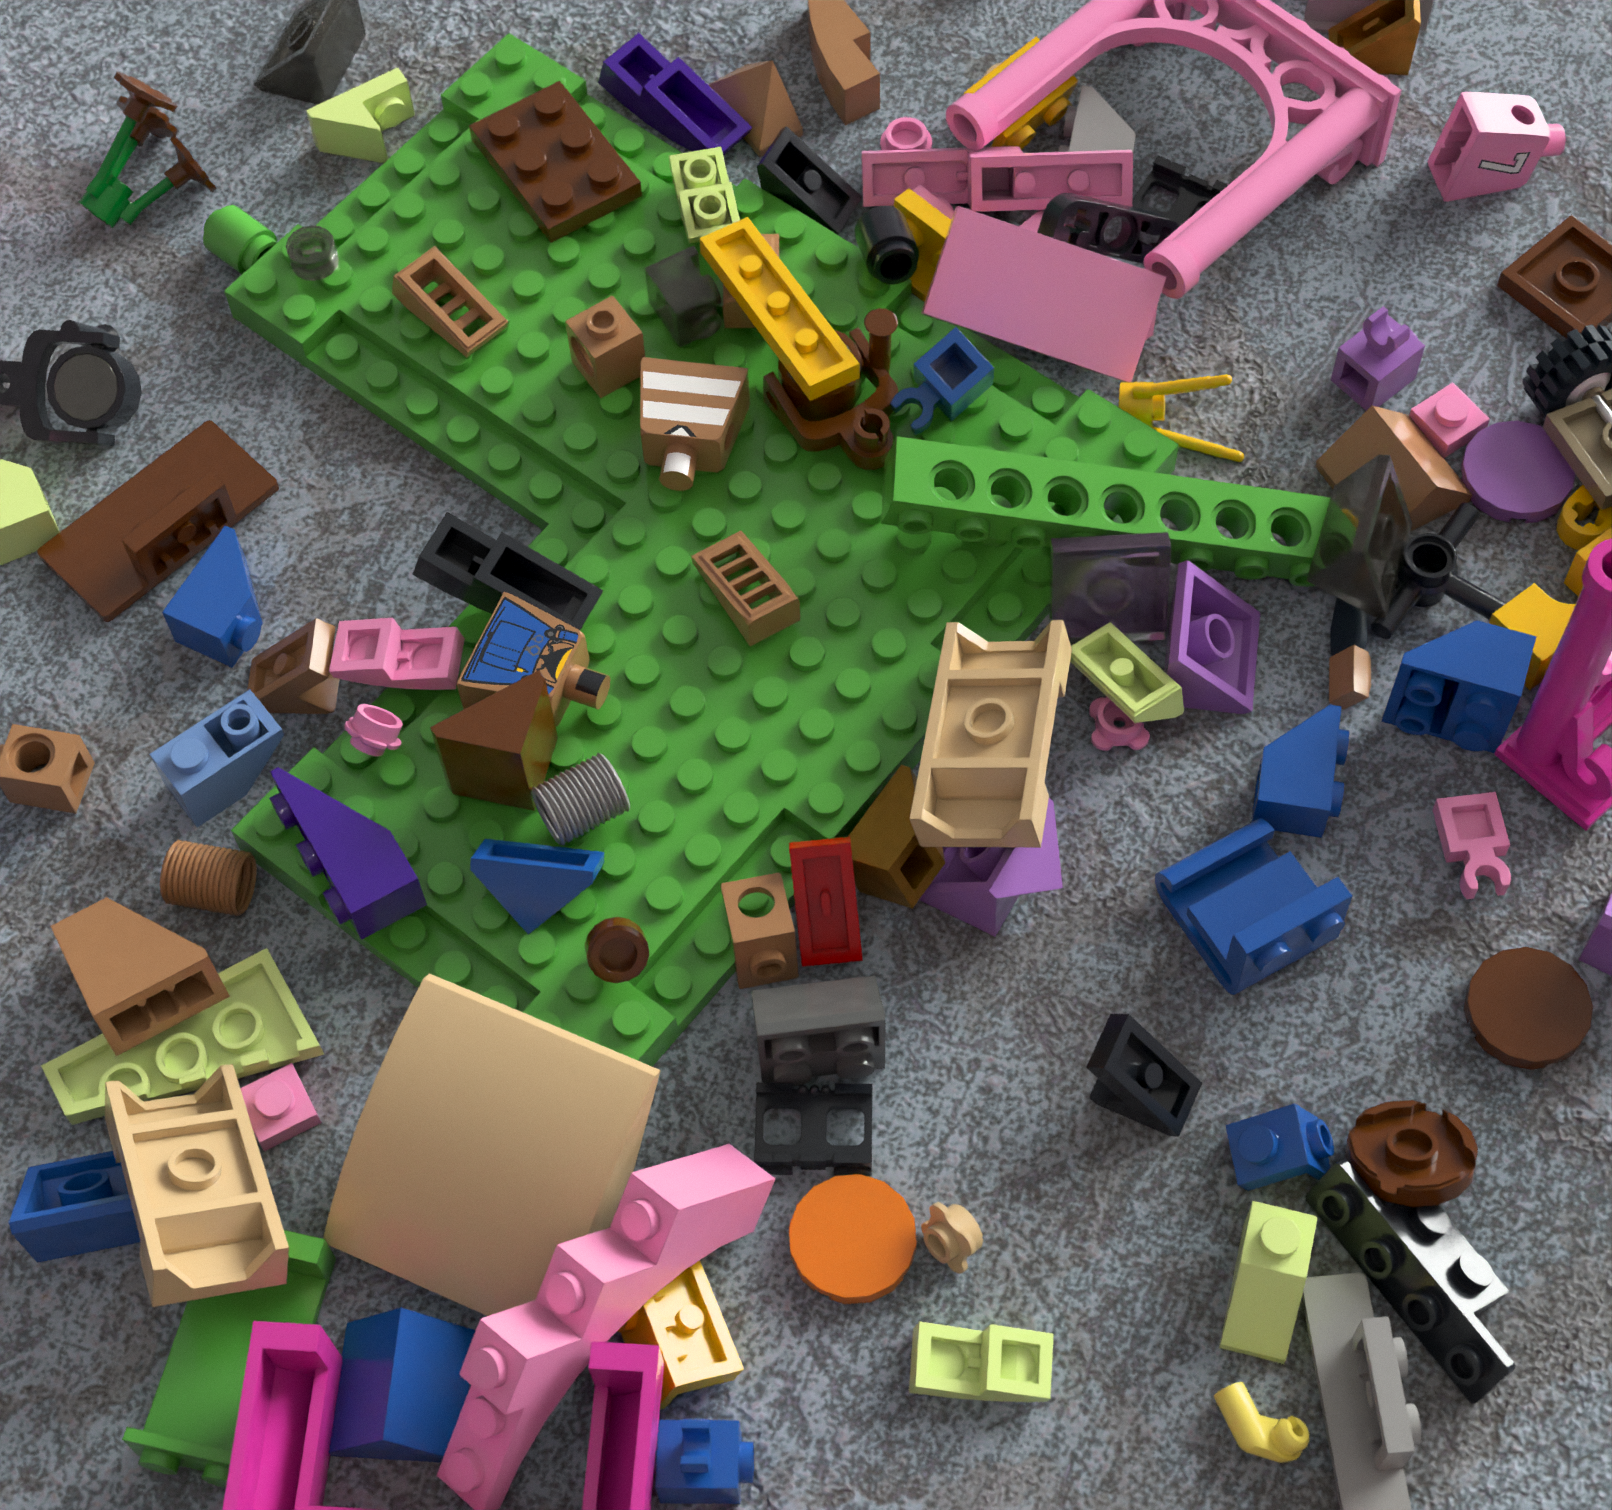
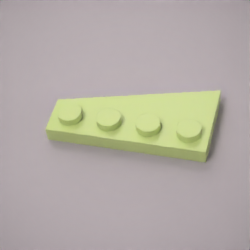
M265 948L218 973L230 997L122 1054L115 1055L102 1033L41 1065L69 1122L74 1125L105 1116V1082L119 1080L142 1101L170 1098L198 1090L221 1065L233 1064L237 1079L290 1063L324 1055L268 949Z

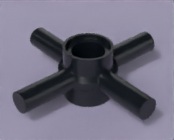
M1461 503L1439 534L1424 533L1417 535L1407 545L1402 544L1359 518H1356L1346 533L1347 539L1394 565L1396 592L1371 624V629L1377 636L1383 639H1390L1413 606L1428 607L1435 605L1442 600L1444 595L1490 620L1492 613L1506 604L1499 598L1457 575V553L1455 549L1480 516L1479 511L1473 505ZM1418 568H1427L1433 571L1434 573H1426L1419 570Z

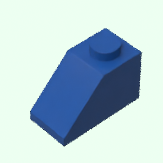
M225 525L162 613L175 642L233 668L244 651H249L256 644L263 622L247 561L235 529Z

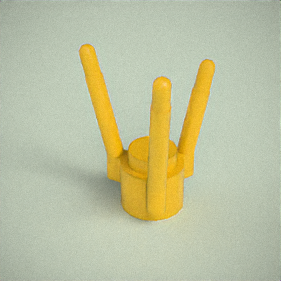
M1230 375L1205 376L1160 383L1120 382L1119 408L1179 444V447L1235 462H1242L1244 459V454L1241 451L1153 426L1154 421H1164L1165 395L1227 386L1232 382Z

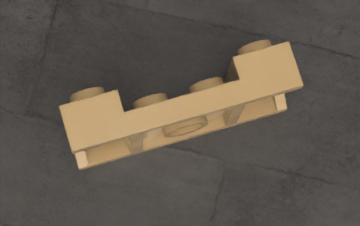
M1051 620L1035 641L988 642L959 622L946 623L910 814V822L921 847L1041 848L1049 794L1044 781L1058 697H1065L1072 652L1063 620Z
M233 1064L219 1066L195 1094L142 1101L119 1080L105 1082V1121L116 1163L121 1162L134 1212L140 1236V1260L152 1307L287 1284L289 1246Z

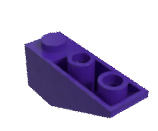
M279 767L270 771L279 792L269 798L286 830L294 826L298 827L304 841L296 844V847L311 876L314 877L323 872L332 887L322 893L339 925L350 920L362 940L427 905L418 877L390 830Z

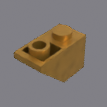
M901 765L848 837L851 839L855 886L859 892L913 909L946 862L942 847H921L910 822L917 778L910 767Z

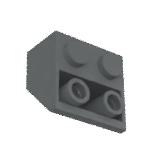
M875 976L751 991L762 1083H794L795 1087L808 1083L812 1077L837 1074L838 1077L843 1079H859L872 1074L874 1069L885 1068L886 1020Z

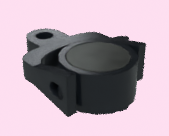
M67 320L61 325L60 331L40 329L33 331L23 349L22 362L0 360V405L20 407L22 428L27 437L33 440L114 446L115 435L99 432L116 430L129 422L135 414L142 394L140 377L132 363L122 355L114 353L117 348H120V337L116 329L106 324L94 327ZM61 344L82 345V347L72 348L58 357L50 368L46 383L47 369L56 347ZM3 383H10L9 388H4ZM45 384L48 401L55 414L68 425L86 429V432L56 430L52 427L48 419L45 403Z

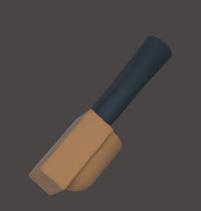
M1345 585L1338 589L1330 628V654L1332 657L1329 658V703L1342 706L1341 709L1343 710L1368 698L1371 689V657L1369 652L1364 650L1368 641L1367 613L1360 590L1353 585Z

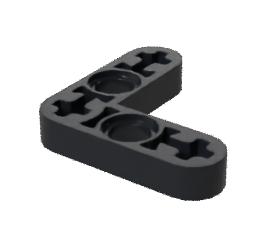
M1062 193L1055 196L1047 204L1037 233L1101 255L1144 264L1145 256L1179 226L1176 222L1153 211L1073 193ZM1076 215L1074 224H1066L1064 226L1067 216L1073 217ZM1120 216L1122 226L1118 237L1114 241L1106 243L1104 231L1111 219ZM1140 231L1155 236L1159 235L1157 243L1151 242L1147 244L1139 240Z

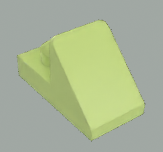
M398 67L306 110L315 145L320 152L384 163L388 160L382 131L397 126L401 122L415 116L408 81Z

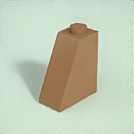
M107 897L50 926L93 1018L116 1056L230 997L203 947Z

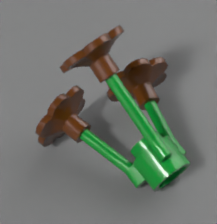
M117 71L114 79L130 95L128 98L120 96L116 102L117 106L125 114V119L96 176L87 186L85 194L79 200V203L111 228H114L120 219L131 225L140 212L172 187L178 190L191 179L204 185L211 193L217 189L187 148L176 137L178 130L169 123V117L161 110L155 108L162 107L175 112L178 105L172 102V99L152 89L146 83ZM149 134L161 139L169 137L176 149L178 163L164 172L166 178L131 203L128 199L134 191L117 179L136 146L142 147Z

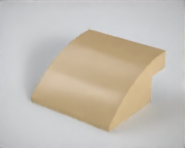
M429 973L423 978L398 1027L359 1118L332 1200L323 1239L326 1240L329 1246L486 1316L534 1301L557 1244L610 1228L629 1177L634 1172L661 1070Z

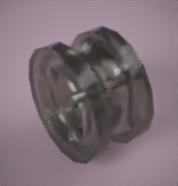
M305 226L294 231L288 238L286 243L287 254L292 271L298 277L304 280L316 281L328 277L336 270L339 257L333 235L327 229L320 226Z

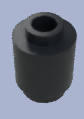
M878 206L865 212L855 225L854 235L869 273L885 284L894 285L905 282L916 271L919 249L904 214L892 206Z

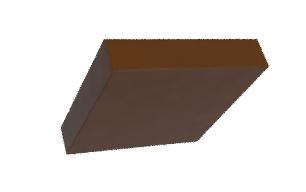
M1570 215L1504 269L1500 274L1497 286L1566 339L1568 332L1577 329L1581 334L1584 327L1588 325H1593L1595 328L1599 325L1606 327L1612 322V244L1576 217Z

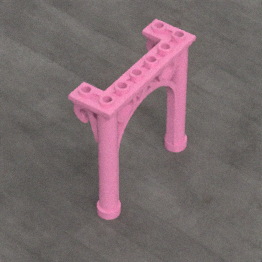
M1090 0L974 94L966 93L962 95L946 110V120L953 135L965 147L978 151L1092 59L1119 46L1133 44L1139 47L1147 42L1180 45L1208 54L1239 73L1251 84L1264 102L1271 121L1272 139L1266 151L1253 165L1145 256V270L1166 276L1161 293L1170 298L1178 299L1199 282L1200 274L1315 174L1329 184H1335L1351 170L1357 160L1366 166L1372 163L1377 167L1384 162L1401 89L1392 84L1388 78L1376 73L1351 56L1344 48L1338 47L1310 28L1307 23L1295 18L1271 0ZM1191 7L1201 12L1204 17L1199 20L1189 21ZM1217 22H1218V23H1220L1221 25H1219L1217 31H1215V29H1216V24H1217ZM1270 59L1279 64L1276 66L1273 74L1270 73L1272 62ZM1288 83H1301L1316 92L1320 98L1310 102L1284 97L1281 87ZM1288 122L1308 124L1288 142L1286 141Z

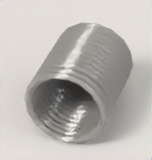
M597 753L596 756L592 755L591 759L587 758L586 761L576 764L575 767L571 766L570 770L566 769L564 773L560 772L559 776L555 775L554 778H549L548 781L544 780L543 784L539 783L537 787L533 786L531 790L532 798L543 822L555 841L563 846L565 842L569 843L573 838H578L579 835L583 836L584 832L588 833L590 829L594 830L595 826L599 827L600 823L605 824V821H610L611 818L615 819L616 815H623L624 811L628 812L630 809V802L619 776L609 760L601 753Z

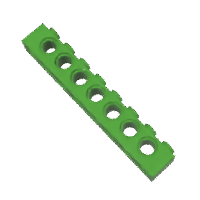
M899 436L896 437L884 462L881 524L897 526L899 530L909 534H924L930 531L952 533L958 539L968 542H979L989 538L1011 541L1012 545L1021 549H1039L1044 546L1068 549L1070 554L1079 557H1093L1099 554L1124 557L1125 561L1139 565L1151 564L1156 561L1179 564L1188 560L1202 571L1210 569L1232 571L1237 577L1243 579H1261L1266 576L1289 579L1291 584L1301 587L1324 584L1344 563V499ZM935 487L948 489L954 494L956 500H947L941 497L935 490ZM992 495H1000L1006 498L1012 508L1000 506L995 502ZM1048 502L1057 503L1062 506L1068 516L1059 515L1054 512ZM1105 510L1118 514L1123 524L1111 520ZM1161 518L1172 521L1178 531H1173L1166 527ZM1216 525L1226 528L1233 539L1222 535ZM1272 533L1282 537L1287 546L1278 543Z

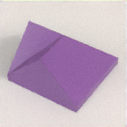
M1049 798L1041 848L942 847L946 863L919 900L995 937L1019 895L1063 888L1054 802Z

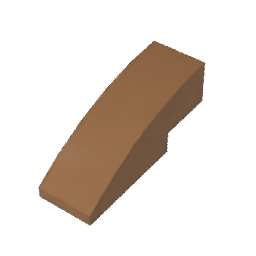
M808 0V31L811 56L816 73L830 104L843 123L847 125L880 109V73L870 62V31L844 0Z

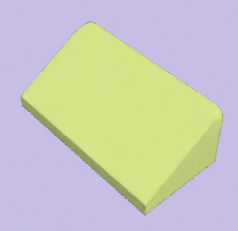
M1111 622L1071 646L1070 662L1134 723L1176 718L1184 713L1182 687Z

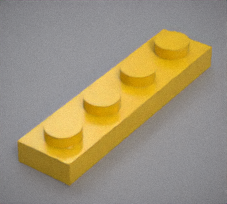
M748 217L699 238L700 252L810 401L860 378V363Z

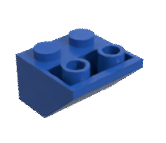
M1476 620L1405 652L1381 722L1395 725L1408 734H1427L1449 740L1465 750H1484L1495 753L1496 749L1501 745L1521 698L1536 636Z

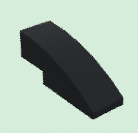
M446 512L419 555L412 574L441 591L493 614L504 592L512 594L579 630L583 627L603 592L602 589L509 535L501 532L497 540L449 512Z

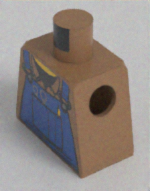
M504 592L456 684L463 709H466L540 670L546 680L554 722L557 727L571 701L600 709L608 695L611 679L609 675L588 669L590 659L586 638L579 629L512 594Z

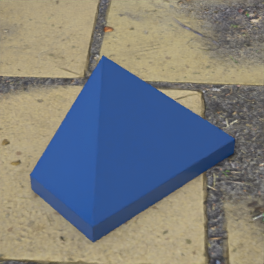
M484 839L471 857L470 870L525 932L530 934L594 882L604 864V852Z

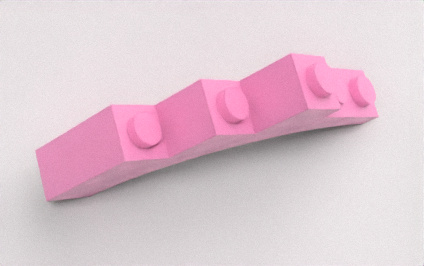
M730 1144L632 1172L610 1228L557 1244L536 1300L480 1319L459 1373L471 1387L436 1476L474 1510L500 1509L521 1462L544 1423L575 1379L589 1364L591 1341L607 1342L651 1297L684 1270L721 1246L754 1232L775 1178Z

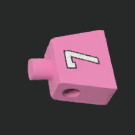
M1461 92L1427 163L1444 202L1516 189L1527 183L1540 157L1559 156L1562 154L1566 143L1565 131L1560 124H1546L1536 100L1530 96Z

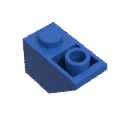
M1328 705L1264 747L1256 775L1251 822L1262 818L1275 831L1322 838L1328 817L1339 818L1344 794V782L1334 781L1335 765L1344 766L1349 744V730L1339 729L1342 706Z

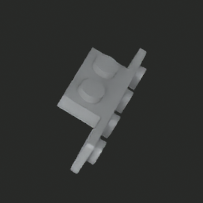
M1358 1272L1307 1277L1302 1294V1302L1340 1510H1411L1403 1467L1415 1452L1414 1446L1421 1444V1424L1415 1404H1406L1401 1379L1407 1378L1408 1360L1404 1342L1401 1337L1393 1338L1389 1316L1374 1318L1365 1274Z

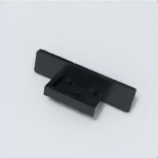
M1347 1160L1335 1163L1306 1194L1305 1199L1467 1400L1472 1404L1479 1402L1515 1370L1513 1360L1476 1317L1495 1306L1509 1290L1493 1272L1490 1264L1475 1251L1450 1221L1449 1216L1441 1206L1410 1207L1395 1203L1386 1208Z

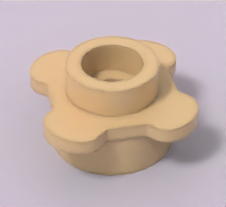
M936 1202L929 1207L930 1220H927L921 1226L925 1244L935 1259L939 1262L947 1263L954 1272L961 1274L968 1269L967 1257L982 1247L983 1236L975 1218L964 1207L958 1204L946 1207L944 1204Z

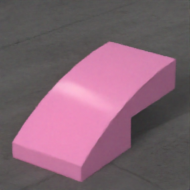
M394 618L339 621L329 672L334 678L374 686L423 690L456 689L465 638L457 627L402 630Z

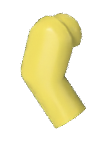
M1243 1382L1231 1384L1214 1395V1399L1235 1441L1246 1453L1284 1463L1300 1457L1302 1450L1308 1446L1310 1434L1304 1422L1294 1416L1278 1420L1260 1415Z

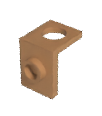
M781 873L722 883L721 892L732 937L739 989L798 978L795 930ZM751 893H764L773 899V909L762 917H748L738 908L742 898Z

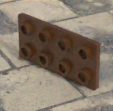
M208 420L37 550L41 561L103 621L110 622L212 543L225 525L231 528L279 490V485L276 478L213 421Z

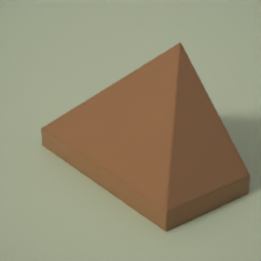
M773 60L746 64L708 84L752 126L750 133L744 137V140L760 158L765 155L780 130L787 126L798 137L803 135L802 125Z

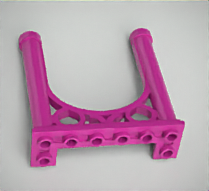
M1612 539L1602 541L1591 551L1582 572L1584 586L1523 725L1507 738L1494 753L1495 756L1585 831L1612 807V748L1606 744H1601L1593 751V742L1612 725Z

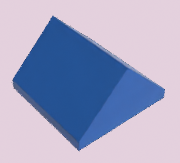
M113 1151L28 1167L9 1220V1226L12 1235L37 1263L140 1243V1236L121 1162L116 1163Z
M397 1308L348 1322L346 1324L342 1352L343 1361L329 1448L330 1456L441 1463L471 1387L459 1373L476 1330L405 1308Z

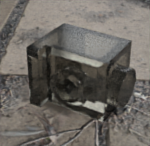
M694 246L645 268L649 303L679 347L685 346L697 339L708 338L719 330L722 325V318L717 312L716 306L721 304V296L709 274L703 276L700 274L699 253Z

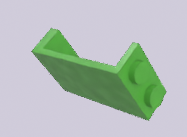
M284 1230L289 1246L287 1284L187 1301L144 1429L126 1427L122 1439L140 1456L138 1461L140 1466L168 1475H176L179 1466L203 1471L202 1480L226 1488L253 1321L316 1324L336 1262V1258L325 1239Z

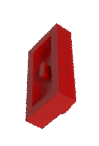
M850 837L789 843L802 967L863 961Z

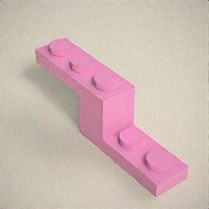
M1019 146L983 147L978 151L969 148L861 151L863 207L894 206V199L908 188L913 190L919 184L936 197L944 198L950 204L968 203L970 209L975 212L1045 210L1047 204L1055 196L1062 193H1073L1133 207V152L1131 150L1023 153Z

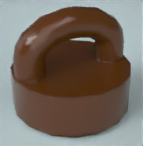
M621 917L604 919L596 924L587 935L585 952L588 965L593 973L602 980L612 983L630 981L638 976L646 967L649 958L648 942L640 926L630 919Z

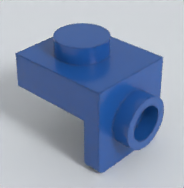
M1295 1103L1225 1125L1237 1184L1247 1191L1306 1173L1320 1180L1331 1168L1328 1157L1334 1154V1144L1326 1123Z

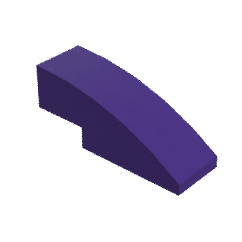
M639 32L603 61L598 83L646 124L691 152L721 147L724 155L748 135L752 129V126L684 61L677 57L670 63Z

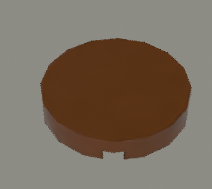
M1521 947L1502 950L1483 961L1467 986L1463 1010L1467 1024L1470 1022L1471 1028L1476 1034L1475 1039L1485 1052L1506 1065L1533 1070L1546 1068L1548 1064L1557 1063L1560 1060L1564 1061L1575 1053L1590 1030L1593 1004L1587 984L1572 965L1551 952Z
M1413 1100L1384 1102L1366 1109L1356 1118V1126L1351 1131L1349 1130L1346 1143V1160L1375 1195L1387 1202L1420 1207L1439 1205L1457 1198L1473 1181L1478 1147L1472 1131L1456 1115L1444 1109L1442 1110V1116L1435 1112L1426 1111L1427 1103Z

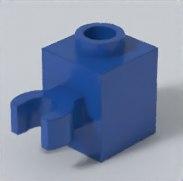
M955 327L913 364L914 382L919 387L905 388L899 391L892 399L891 409L896 414L905 405L910 403L917 404L922 409L921 416L910 425L911 431L915 435L924 432L930 426L933 420V411L937 407L952 421L993 385L994 367L962 332Z
M659 1420L656 1491L660 1503L741 1504V1483H753L754 1442H742L739 1420Z

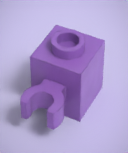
M1383 306L1365 319L1363 329L1338 348L1331 381L1366 411L1372 405L1379 407L1416 379L1425 345L1418 340L1415 333L1407 325L1403 324L1401 326L1388 315V310Z

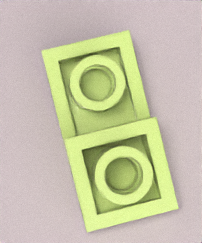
M721 147L669 156L673 184L689 244L700 242L699 238L740 220L732 183L728 179Z

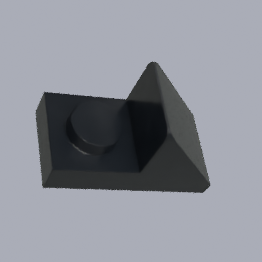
M787 126L780 130L757 165L761 189L774 195L837 235L841 232L862 199V196Z
M1110 1014L1086 1066L1098 1078L1090 1094V1099L1095 1104L1168 1136H1180L1202 1085V1082L1130 1014Z

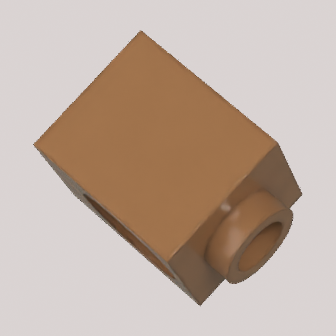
M613 295L565 321L571 360L600 398L640 377L641 359L645 357L643 333Z
M12 724L5 744L0 745V788L10 803L76 814L95 762L80 735ZM42 764H47L41 770L31 773V771L35 767Z

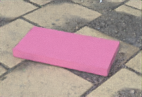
M957 206L921 314L1123 382H1132L1166 276Z

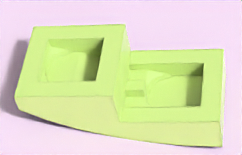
M919 1322L913 1328L909 1393L983 1401L1047 1402L1051 1399L1053 1333L993 1324L980 1331Z

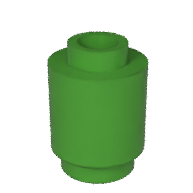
M228 205L214 211L207 218L204 225L203 243L206 249L237 272L243 274L277 243V237L271 230L238 206Z

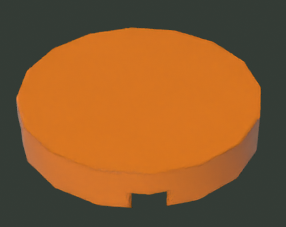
M862 1174L834 1176L813 1186L797 1204L789 1225L791 1260L801 1280L812 1290L815 1288L820 1294L829 1296L830 1300L842 1304L870 1303L893 1292L903 1280L904 1275L909 1271L917 1250L915 1218L904 1198L884 1181Z

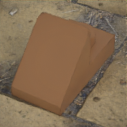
M315 618L252 658L247 691L251 689L269 713L329 714L334 712L336 709L339 679L334 678L330 674L329 668L333 654L336 627Z

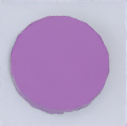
M1522 421L1498 422L1478 431L1466 446L1461 464V480L1472 494V503L1476 508L1494 519L1510 522L1511 518L1526 519L1525 523L1540 522L1556 514L1569 498L1575 479V472L1543 427Z

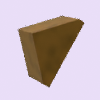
M1377 0L1329 28V41L1338 47L1344 48L1351 56L1378 74L1408 75L1421 26L1420 0Z

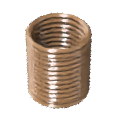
M177 840L169 847L162 864L160 874L161 896L166 904L240 916L247 910L253 896L256 883V860L253 854L248 851Z

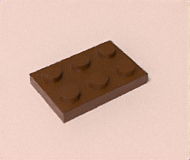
M561 81L549 85L469 125L472 141L550 243L642 196L640 180Z

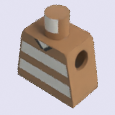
M642 357L640 373V430L644 462L647 464L661 467L659 481L663 486L671 490L685 491L693 486L696 470L717 473L725 468L750 405L748 368Z

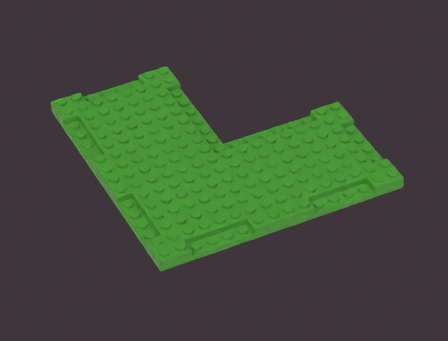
M508 33L441 94L442 111L310 231L297 224L225 289L224 292L233 318L541 528L543 531L528 547L603 590L580 631L586 638L590 659L588 669L610 676L609 692L600 709L574 701L570 702L560 724L556 727L558 739L545 781H548L549 778H554L555 775L559 776V773H564L566 769L570 770L571 766L575 767L576 764L586 761L587 758L591 759L592 755L596 756L597 753H601L609 760L619 776L627 793L630 809L628 812L624 811L623 815H616L615 819L611 818L610 821H605V824L600 823V826H595L594 830L590 829L588 833L584 832L583 836L579 835L578 838H573L569 843L565 842L563 846L559 845L552 837L536 807L532 811L453 794L447 785L430 727L464 710L457 685L456 689L446 690L388 687L371 705L393 713L402 721L403 725L397 737L401 740V745L397 750L386 748L382 756L368 755L351 745L350 739L352 736L345 730L323 753L313 747L288 773L390 830L418 877L427 903L426 906L362 940L350 920L339 925L322 893L332 887L323 872L314 877L311 876L296 847V844L304 841L303 836L297 826L286 830L269 798L279 793L276 785L232 828L231 832L239 849L251 852L256 860V864L417 988H419L423 978L430 973L653 1067L736 972L732 937L721 892V884L781 873L789 909H791L795 904L789 843L848 837L899 767L904 765L913 769L921 760L946 623L959 622L988 642L1025 641L1101 554L1093 557H1079L1070 554L1068 549L1048 546L1039 549H1021L1012 545L1011 541L989 538L979 542H968L958 539L955 534L930 531L924 534H909L899 530L897 526L881 524L884 467L876 470L859 468L848 458L840 445L818 452L806 451L801 448L793 435L764 402L763 376L773 371L778 379L779 358L756 328H724L723 283L702 256L700 242L689 244L676 197L669 156L681 154L682 152L588 95L585 79ZM561 81L640 180L642 196L550 243L472 141L469 125L549 85ZM746 178L737 186L732 184L740 220L748 217L761 234H779L780 260L834 330L842 332L849 337V332L859 327L869 343V332L864 325L866 315L878 308L890 310L896 315L898 326L892 333L890 376L897 384L898 391L905 388L919 387L914 382L913 364L955 327L962 332L994 367L993 385L952 421L937 407L933 411V420L930 426L924 432L915 435L911 431L910 425L921 416L922 409L917 404L910 403L905 405L896 414L893 412L888 417L890 420V430L893 434V443L896 437L899 436L1169 475L1175 470L1179 444L1093 391L1087 389L1078 397L973 331L921 314L925 302L912 294V280L908 279L905 282L894 285L881 282L869 273L861 251L857 246L769 192L761 189V187ZM434 246L508 321L506 329L468 357L464 356L416 317L392 294L393 276ZM433 281L422 290L428 294L438 287L439 284ZM448 293L437 301L436 304L441 308L454 297ZM612 295L642 331L645 357L748 368L750 405L726 466L717 473L696 470L693 486L688 490L676 491L666 488L659 481L661 467L651 466L644 462L640 430V377L600 398L571 360L565 321ZM463 305L449 317L454 322L468 312L469 309ZM477 318L462 331L470 337L486 325V323ZM862 372L860 397L854 407L864 402L876 390ZM935 487V490L941 497L947 500H956L954 494L948 489ZM992 495L995 502L1000 506L1012 508L1006 498L1000 495ZM1048 502L1054 512L1059 515L1068 516L1062 506L1057 503ZM1105 510L1111 520L1123 524L1118 514ZM739 531H742L786 581L800 603V621L752 646H749L692 563L691 558L692 555ZM736 552L714 563L716 568H719L741 556ZM746 566L725 578L729 582L751 570ZM756 581L737 592L739 595H742L761 584L759 581ZM766 595L749 604V607L753 609L770 600V597ZM469 605L448 626L457 627L465 638L458 679L492 616L491 613L473 605ZM484 839L604 852V864L594 882L530 934L525 932L470 870L471 857ZM751 893L742 898L738 908L744 915L758 918L767 915L773 909L774 901L764 893ZM613 917L630 919L638 924L646 936L649 948V958L646 967L635 978L621 983L607 982L597 977L588 965L585 952V942L588 933L599 922Z

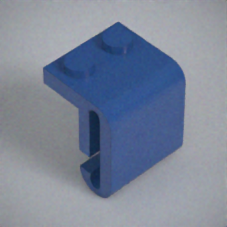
M1262 818L1254 820L1155 875V885L1163 903L1217 980L1232 995L1243 991L1338 938L1340 931L1345 926L1344 919L1352 899V894L1339 877L1317 888L1291 851L1278 858L1267 843L1268 840L1273 838L1275 830Z

